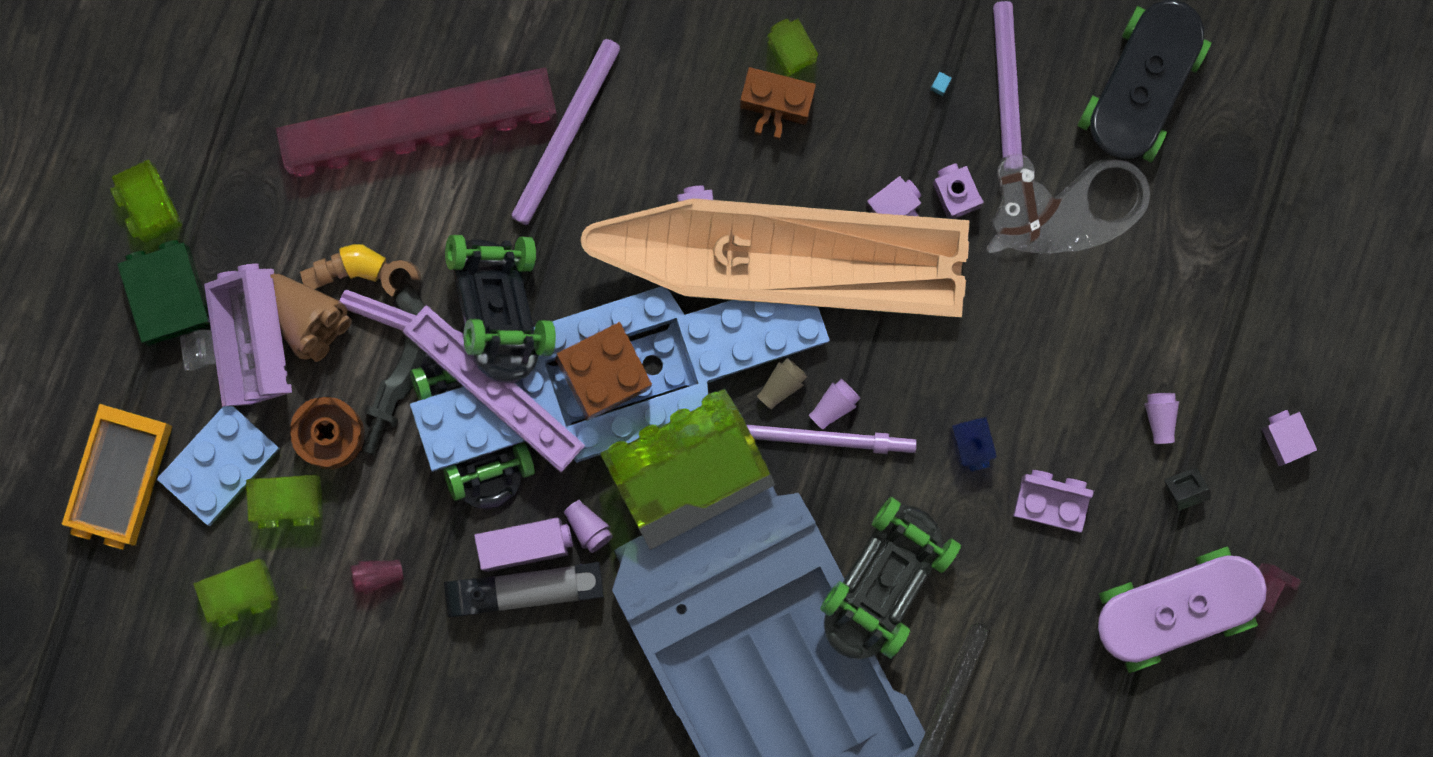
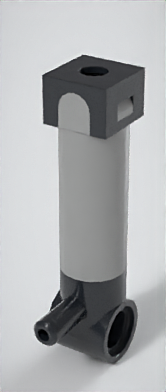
M599 562L444 582L448 618L604 598Z

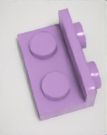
M1032 470L1031 475L1025 474L1022 476L1013 517L1082 533L1089 501L1094 492L1093 490L1086 489V482L1066 478L1065 483L1053 481V474L1039 470Z

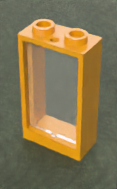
M99 404L62 521V525L72 527L71 535L88 540L91 539L92 534L105 537L103 544L122 550L125 543L136 545L172 430L171 425Z

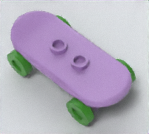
M1226 546L1196 557L1197 565L1140 587L1134 588L1132 582L1101 592L1099 593L1101 602L1106 604L1102 608L1098 620L1100 640L1110 654L1122 661H1126L1127 671L1131 673L1161 662L1159 655L1217 633L1223 632L1224 636L1228 637L1256 627L1258 623L1255 616L1261 611L1266 601L1267 592L1265 579L1259 568L1247 559L1232 556L1229 547Z

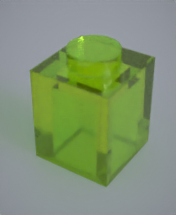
M785 19L770 28L772 32L768 34L767 42L786 77L817 61L818 53L799 19L792 22L789 19Z

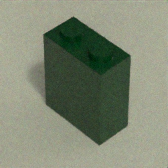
M178 240L162 243L158 246V251L146 254L145 251L128 254L125 256L126 261L117 264L141 342L147 346L210 327L207 301L190 247L184 242L179 244Z

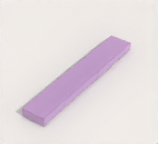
M427 305L403 330V333L558 471L562 472L584 448L585 445L515 383L496 382L484 375L474 363L471 355L466 353L463 337Z

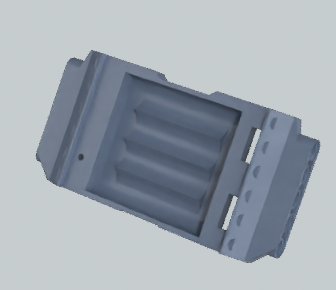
M772 486L651 550L643 535L614 550L620 562V567L612 591L676 715L682 720L700 757H938L906 695L892 689L875 655L864 659H851L839 654L829 644L824 630L825 613L820 610V607L837 582H843L844 577L799 493L777 496Z

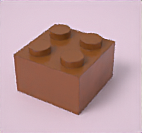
M620 322L558 352L555 357L587 421L650 390L652 386Z

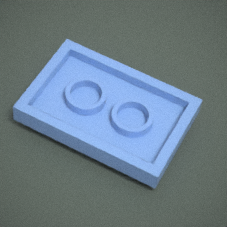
M234 406L222 407L162 472L157 480L205 524L211 526L276 455L280 448Z

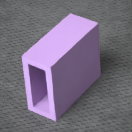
M559 518L475 534L481 570L486 572L568 556L567 548L573 547L570 527L568 524L562 525V521Z

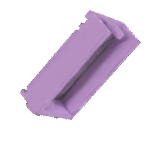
M258 264L241 265L237 267L238 271L217 274V280L204 284L222 407L252 405L292 393L291 384L286 383L287 371L284 370L286 363L273 278L270 277V275L274 274V269H259Z

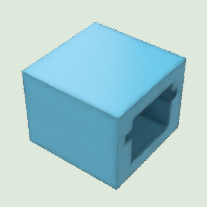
M939 72L930 90L943 96L952 78Z

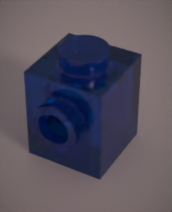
M983 417L951 426L950 432L960 468L969 466L970 472L989 468V461L997 458L987 418Z

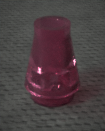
M399 559L389 561H358V564L350 566L356 593L364 592L366 595L395 581L404 579Z

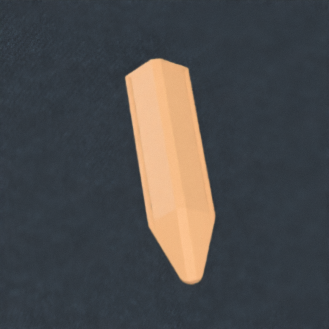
M692 198L593 223L582 232L581 246L587 254L689 297L962 318L966 280L965 276H962L961 270L963 262H966V259H968L969 220Z

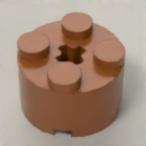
M332 397L310 399L297 409L291 421L290 434L294 450L303 460L316 467L331 470L343 467L353 461L362 449L365 438L363 422L358 413L340 399ZM324 426L327 428L334 426L332 430L334 437L331 440L327 438L321 440L324 436L321 429Z

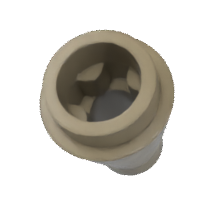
M787 358L783 363L778 362L757 397L772 410L778 403L803 387L804 384L802 382L808 376L793 361Z

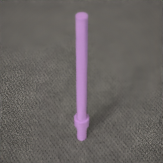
M733 424L735 433L741 434L742 438L872 449L873 453L887 454L888 451L916 452V439L889 437L888 433L875 432V436Z

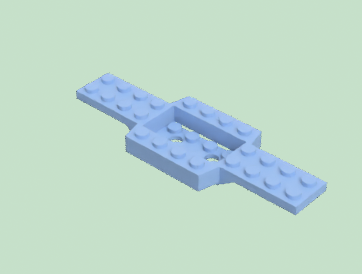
M661 286L552 321L556 332L553 354L551 356L538 355L534 370L528 377L515 382V384L585 445L574 458V461L577 463L644 441L653 435L659 436L678 430L682 422L692 414L709 411L707 384L826 344L830 340L818 306L730 300L684 315L669 290ZM618 322L621 323L628 337L671 323L668 330L630 341L641 363L648 356H656L662 362V370L657 375L647 374L652 383L650 390L610 410L683 386L688 387L595 417L589 421L585 420L571 425V423L585 419L559 366H551L547 363L555 361L558 352ZM465 387L410 404L432 472L525 442Z

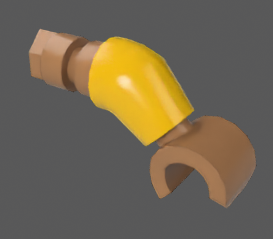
M363 244L339 248V253L331 255L332 260L327 261L323 258L313 262L314 267L300 272L303 284L313 289L334 282V277L336 276L340 279L347 276L351 279L360 277L374 282L379 278L386 293L392 297H395L398 291L392 284V276L396 270L405 269L410 274L412 280H421V272L413 263L399 260L387 264L385 263V257Z

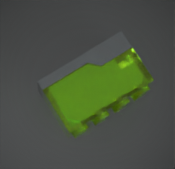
M725 389L706 395L701 401L702 405L692 411L686 408L675 411L670 417V422L661 427L657 425L644 427L639 432L638 439L628 444L625 441L615 442L607 450L600 453L650 550L775 485L745 420Z

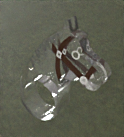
M1018 153L1007 155L1001 160L997 168L1001 189V204L996 211L995 217L991 219L996 235L986 250L989 253H995L1011 247L1031 253H1060L1088 249L1109 242L1125 233L1144 215L1150 200V189L1147 179L1131 163L1118 159H1103L1090 165L1058 196L1052 197L1041 183L1034 180V166L1027 157ZM1120 167L1125 169L1133 176L1137 184L1138 196L1133 209L1126 216L1117 220L1095 219L1094 215L1088 210L1090 207L1088 203V188L1091 181L1099 172L1107 168Z

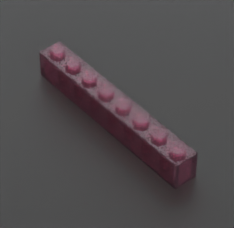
M545 67L278 127L276 132L284 168L289 174L294 173L296 177H302L315 173V168L328 165L329 169H338L348 166V161L362 158L364 162L374 161L382 158V153L396 150V154H404L415 151L416 145L429 143L430 146H440L449 143V138L463 135L464 139H470L483 135V130L495 127L497 131L514 129L517 127V122L530 120L532 124L542 123L550 120V115L557 114L548 72Z

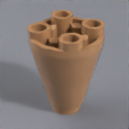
M274 273L270 275L274 283L282 336L294 354L300 359L307 360L312 358L315 362L322 360L329 352V345L335 340L337 335L345 333L351 325L352 320L347 316L348 310L341 301L282 274Z

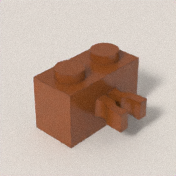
M749 67L740 99V108L764 114L757 122L755 128L756 135L761 136L762 128L765 124H768L770 116L775 117L773 125L776 131L773 139L780 140L782 134L781 119L807 124L816 84Z

